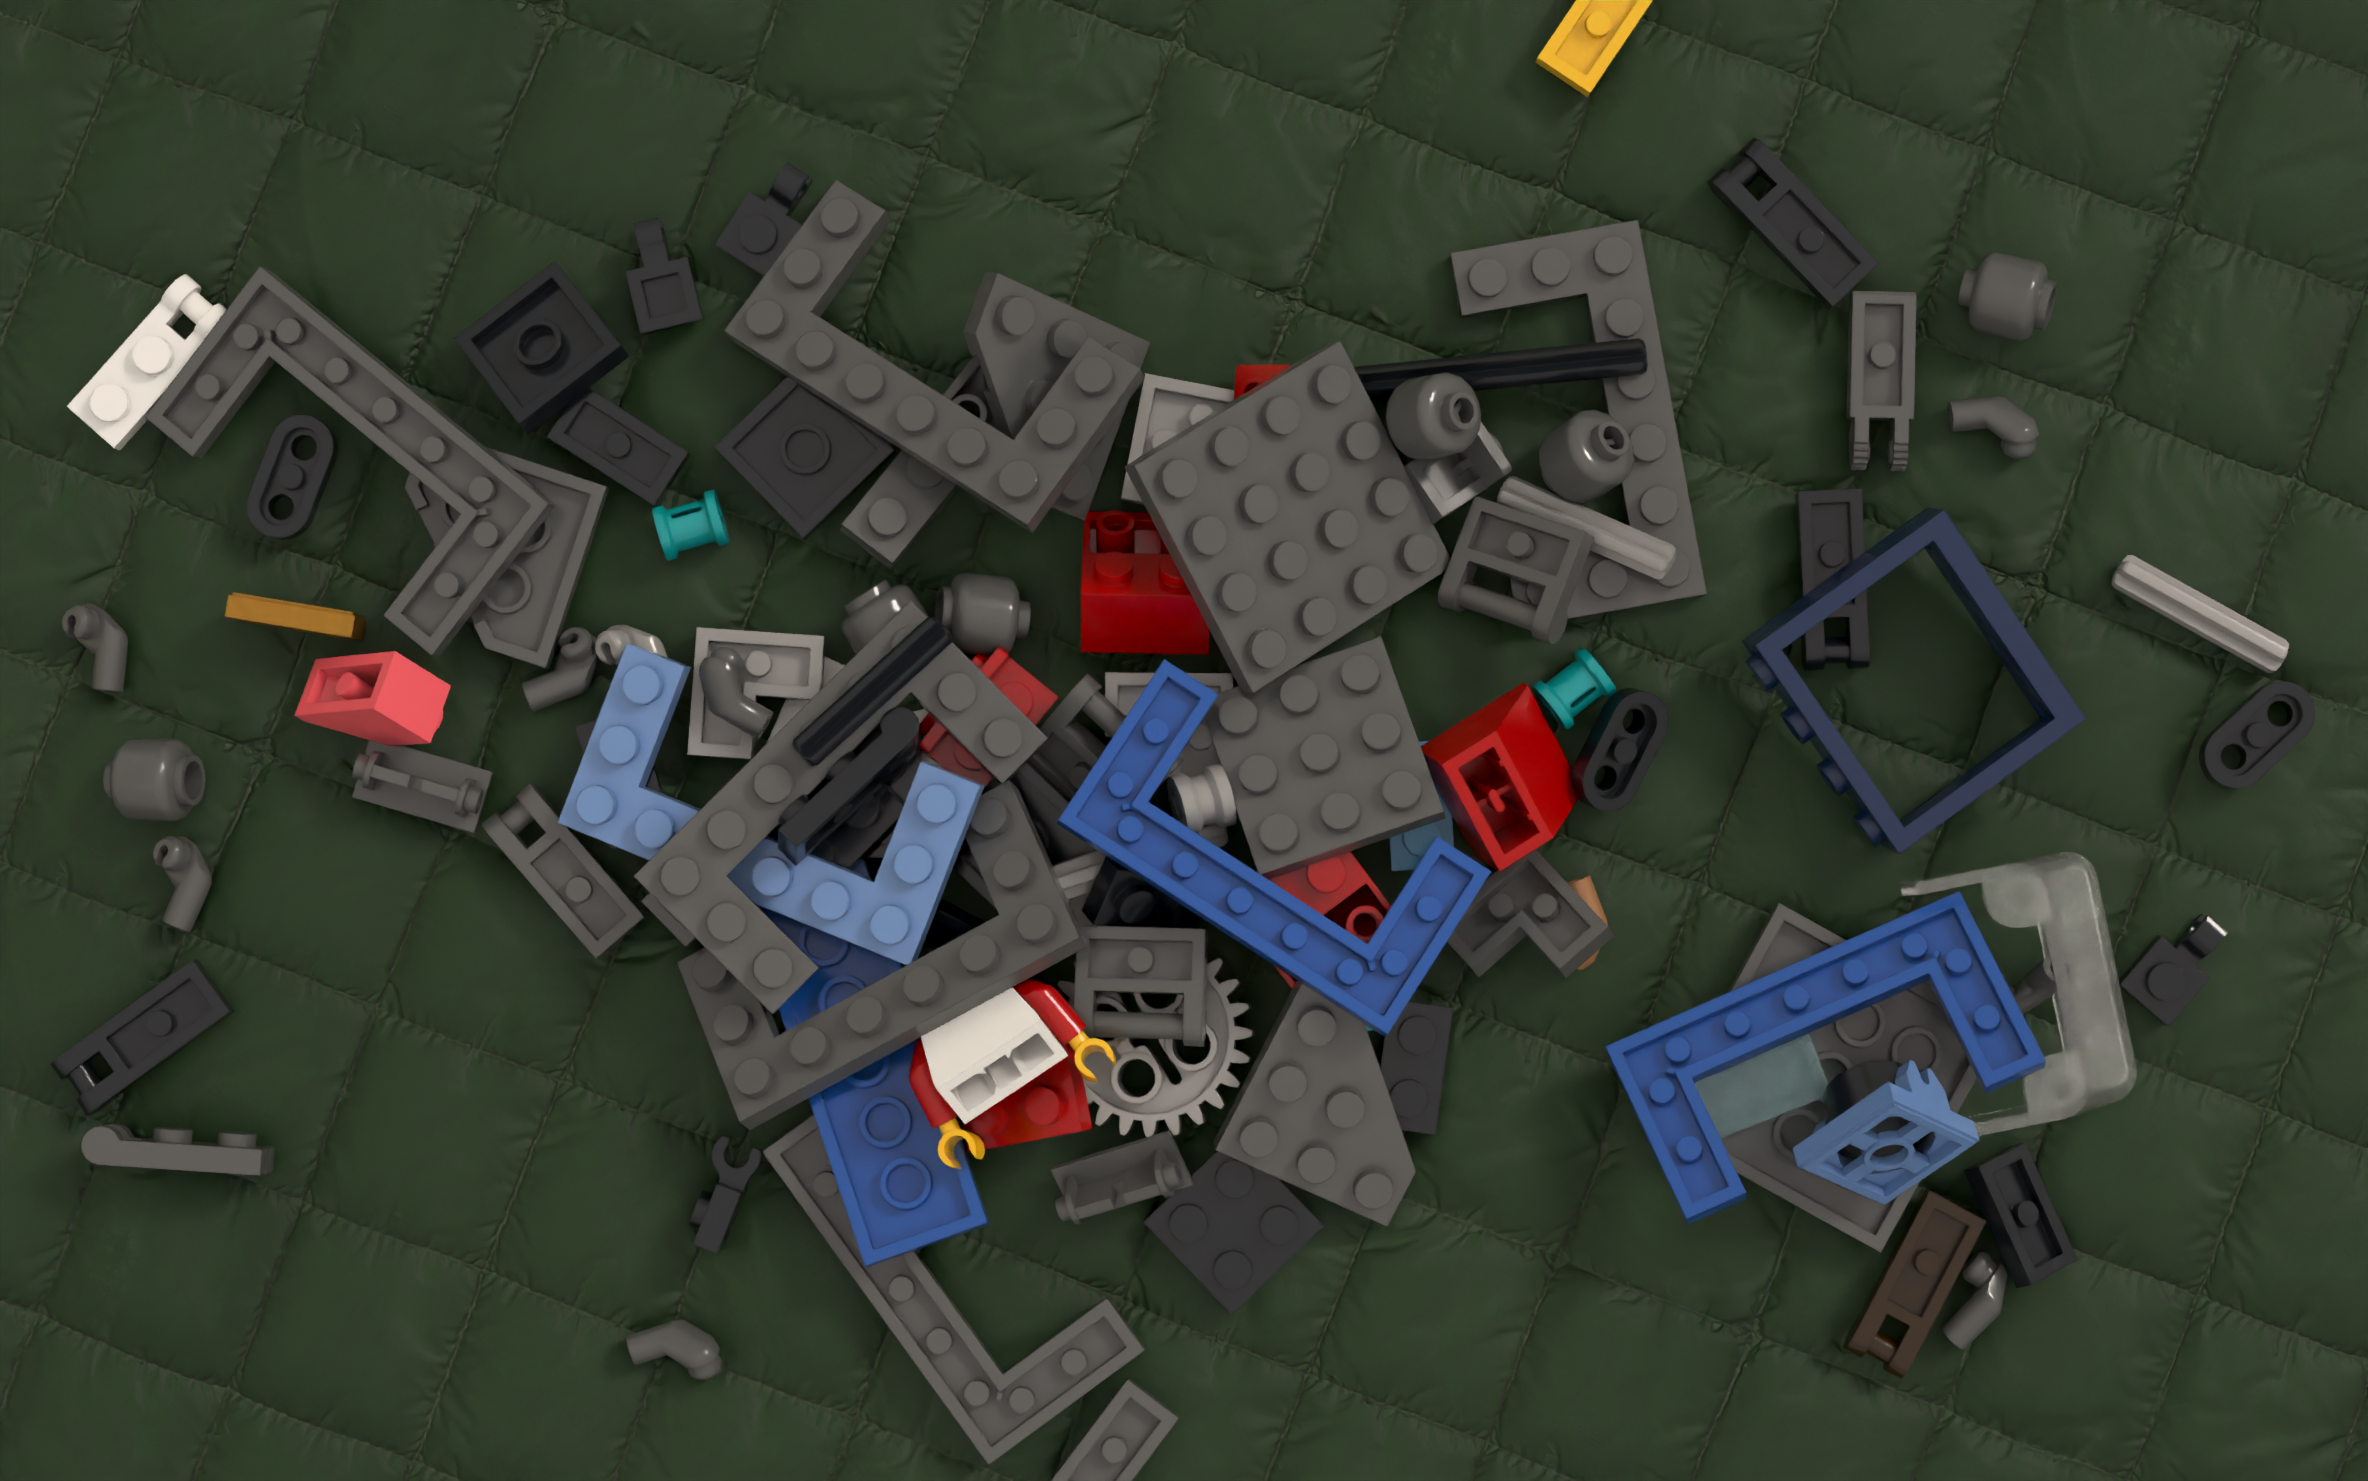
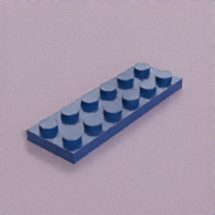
M865 860L853 870L872 878ZM755 904L819 967L779 1008L786 1031L902 968L901 963ZM918 1039L809 1098L866 1267L874 1266L990 1224L962 1141L957 1142L954 1148V1155L961 1166V1170L944 1164L938 1154V1144L943 1135L939 1127L931 1128L909 1084V1070L914 1044Z

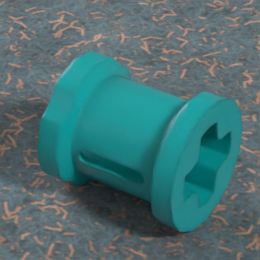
M714 489L704 492L703 499L669 509H666L663 505L653 507L652 509L657 533L667 561L677 559L681 551L716 542L720 547L730 544L724 515Z
M1583 647L1575 652V661L1547 683L1539 680L1531 686L1543 706L1566 731L1575 725L1573 717L1601 695L1610 697L1616 692V687L1594 657Z

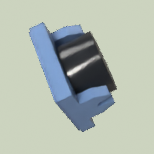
M1912 1060L1904 1064L1897 1061H1871L1853 1066L1838 1074L1827 1085L1823 1099L1829 1118H1825L1815 1125L1813 1134L1793 1147L1797 1167L1886 1205L1979 1141V1136L1974 1121L1950 1110L1946 1092L1931 1069L1926 1068L1919 1073L1915 1062ZM1932 1132L1930 1139L1920 1149H1918L1917 1151L1914 1150L1927 1138L1928 1134Z

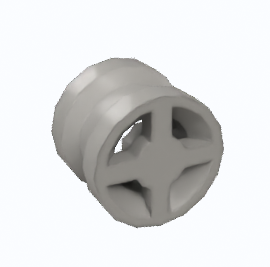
M1219 763L1204 767L1201 775L1188 777L1180 773L1168 777V796L1174 819L1197 834L1201 832L1204 826L1215 824L1220 828L1236 824L1237 814L1233 792L1228 777Z

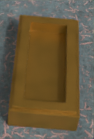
M235 592L232 595H228L225 617L241 622L362 642L367 621L363 619L362 615L350 611Z

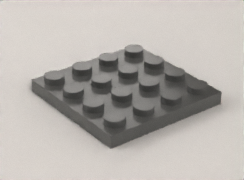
M1341 341L1325 344L1124 466L1242 693L1256 692L1445 572L1451 559L1435 526L1432 525L1414 485Z
M1776 903L1727 993L1847 940L1786 906ZM1921 983L1694 1084L1739 1175L1881 1253L1920 1182L1886 1205H1883L1797 1167L1793 1147L1812 1135L1815 1125L1825 1118H1829L1823 1099L1826 1087L1838 1074L1853 1066L1871 1061H1897L1904 1064L1912 1060L1915 1062L1919 1073L1926 1068L1933 1071L1946 1092L1950 1110L1958 1113L1977 1076L1933 989ZM1930 1132L1927 1138L1914 1150L1917 1151L1918 1149H1920L1930 1139L1932 1132Z

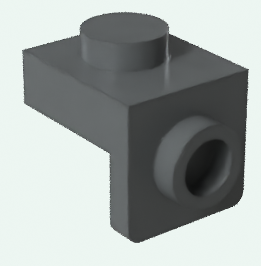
M1481 421L1480 430L1474 443L1462 453L1422 461L1414 459L1404 466L1432 525L1474 499L1475 496L1486 491L1512 471L1511 464L1504 456L1500 442L1493 434L1487 431Z

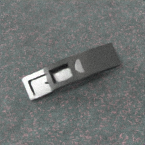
M974 356L943 396L997 429L984 393L989 388L978 357ZM901 450L845 519L840 531L889 569H892L925 527L928 528L960 487Z

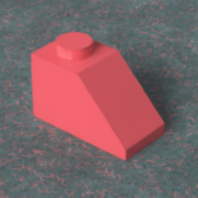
M396 651L319 658L314 661L294 716L304 722L388 746L431 743L434 733L442 722L443 707L451 685Z

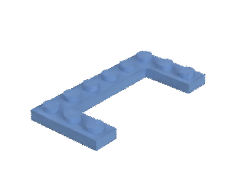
M626 643L559 817V824L650 860L701 810L645 787L690 672V666L635 644ZM921 761L875 880L812 854L806 856L795 866L778 849V840L768 836L727 877L757 905L908 965L918 959L985 785L929 762Z

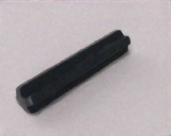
M933 616L927 617L794 738L792 745L796 752L811 766L821 763L951 644L953 638L947 628L937 618Z

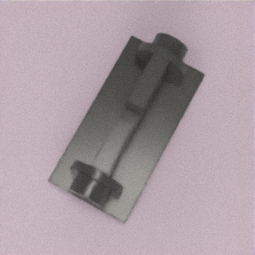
M369 740L365 755L360 753L354 764L352 778L357 779L352 797L475 833L493 772L403 745L388 746Z
M1170 1130L1051 1167V1172L1063 1196L1056 1197L1055 1199L1057 1213L1063 1222L1073 1220L1077 1225L1084 1223L1087 1217L1162 1194L1166 1198L1173 1196L1176 1190L1192 1186L1194 1183Z

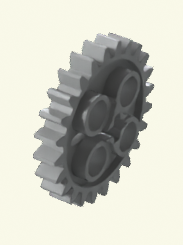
M1222 958L1215 959L1207 964L1206 1034L1211 1042L1208 1056L1200 1063L1190 1064L1179 1055L1176 1039H1159L1162 1048L1169 1059L1175 1064L1182 1077L1181 1082L1176 1085L1168 1078L1159 1056L1151 1045L1138 1046L1135 1038H1114L1113 1040L1105 1041L1109 1044L1116 1057V1067L1110 1062L1106 1054L1099 1051L1089 1054L1085 1060V1067L1093 1073L1098 1081L1097 1083L1089 1082L1083 1077L1088 1106L1093 1102L1100 1106L1095 1124L1102 1126L1115 1114L1120 1116V1135H1128L1136 1120L1142 1121L1146 1137L1156 1135L1159 1120H1165L1172 1134L1177 1135L1182 1131L1181 1115L1187 1113L1195 1123L1202 1125L1206 1122L1201 1106L1202 1103L1207 1101L1219 1109H1223L1226 1106V1102L1218 1088L1221 1084L1236 1088L1241 1086L1242 1082L1230 1071L1232 1063L1251 1062L1252 1057L1236 1049L1237 1040L1254 1036V1030L1237 1026L1236 1017L1245 1014L1251 1009V1006L1248 1003H1231L1229 996L1237 990L1241 982L1239 979H1232L1220 983L1216 978L1225 964ZM1059 981L1058 987L1070 997L1068 1002L1074 1009L1075 983ZM1097 992V1008L1104 1004H1110L1116 1007L1119 1012H1132L1119 993ZM1133 993L1142 1013L1183 1014L1184 995H1177L1175 1001L1169 1007L1158 1009L1148 1002L1145 994ZM1136 1059L1147 1062L1155 1073V1084L1152 1090L1144 1096H1135L1129 1093L1122 1082V1073L1126 1065Z

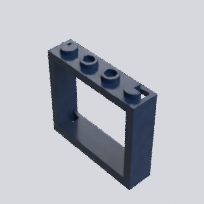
M1927 507L1742 640V643L1752 656L1745 661L1754 673L1752 677L1765 692L1772 688L1775 689L1787 707L1780 715L1788 729L1801 744L1809 740L1823 759V761L1816 765V768L1824 781L1837 796L1846 792L1859 812L1852 817L1858 830L1866 835L1874 848L1881 843L1883 847L1898 854L1905 851L2086 720L1945 510ZM1925 548L2040 719L1899 820L1782 649Z

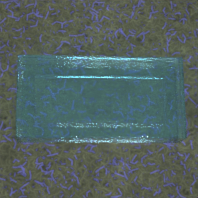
M1805 1034L1694 1084L1720 1138L1823 1098L1829 1083L1810 1035Z

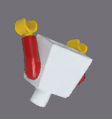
M1028 978L921 1036L914 1044L909 1070V1084L931 1128L939 1127L943 1135L938 1144V1154L944 1164L961 1170V1166L954 1155V1148L957 1142L962 1139H966L969 1150L976 1159L982 1160L984 1158L985 1148L980 1137L974 1133L961 1130L956 1117L959 1116L966 1124L1066 1058L1068 1054L1063 1046L1067 1043L1075 1051L1074 1057L1077 1068L1081 1075L1089 1082H1098L1093 1073L1085 1067V1060L1089 1054L1098 1051L1103 1052L1116 1067V1057L1109 1044L1101 1039H1090L1085 1034L1083 1029L1087 1025L1053 986Z

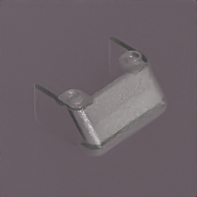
M2056 852L1900 883L1902 896L1921 895L1980 883L1984 904L1990 916L2001 925L2011 928L2038 925L2044 958L2048 955L2051 957L2057 992L2052 995L2063 1052L2045 1055V1068L2023 1077L2024 1106L1966 1117L1974 1121L1978 1136L2066 1119L2115 1103L2129 1094L2136 1081L2137 1068L2098 877L2093 865L2085 857L2073 852Z

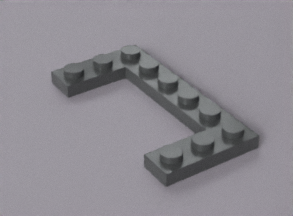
M835 180L724 332L731 341L1033 533L1145 377L1141 369L1088 337L1013 440L820 318L891 221L886 210Z
M1638 220L1451 253L1449 259L1460 319L1585 297L1593 343L1639 338L1646 345L1648 367L1645 373L1600 378L1606 414L1621 424L1633 446V467L1630 475L1619 484L1626 524L1674 545L1676 548L1675 560L1667 576L1664 579L1657 580L1590 550L1567 608V620L1706 595L1707 591ZM1508 577L1511 597L1537 606L1539 605L1544 588Z
M260 266L145 418L192 457L203 458L273 364L277 362L461 514L383 615L430 655L440 656L556 505L270 269Z
M912 601L851 659L634 875L772 1014L819 967L727 875L779 824L780 816L792 802L803 794L808 795L825 778L831 767L842 756L852 751L881 722L884 714L890 709L895 708L908 694L999 784H1003L1048 739L951 642L949 646L821 763L811 766L796 752L792 745L794 738L927 618Z
M1010 780L981 795L965 835L999 915L808 1020L779 1034L771 1012L705 947L677 962L730 1100L742 1125L749 1130L757 1127L1088 946L1018 788Z
M814 1114L762 1152L988 1465L1145 1351L1141 1342L1108 1297H1105L1003 1372L916 1251L871 1267L864 1265Z

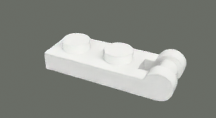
M187 274L180 276L168 287L159 304L67 405L81 420L119 451L148 420L145 418L227 310L220 303L213 306L201 296V286ZM183 314L196 324L194 331L186 340L172 328Z

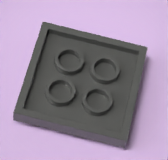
M1382 637L1295 666L1254 693H1242L1239 686L1217 693L1219 694L1217 699L1205 715L1221 766L1231 785L1236 810L1257 871L1268 880L1445 819L1444 810Z

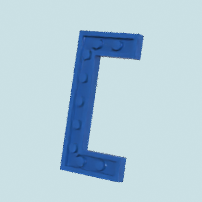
M1164 659L1058 819L1057 824L1385 1037L1390 1032L1491 871L1436 836L1367 943L1363 942L1149 802L1219 695Z
M1960 891L1605 1046L1608 1058L1687 1225L1747 1199L1744 1186L1694 1083L1905 990L1929 981L1985 1094L2045 1068L2046 1060Z

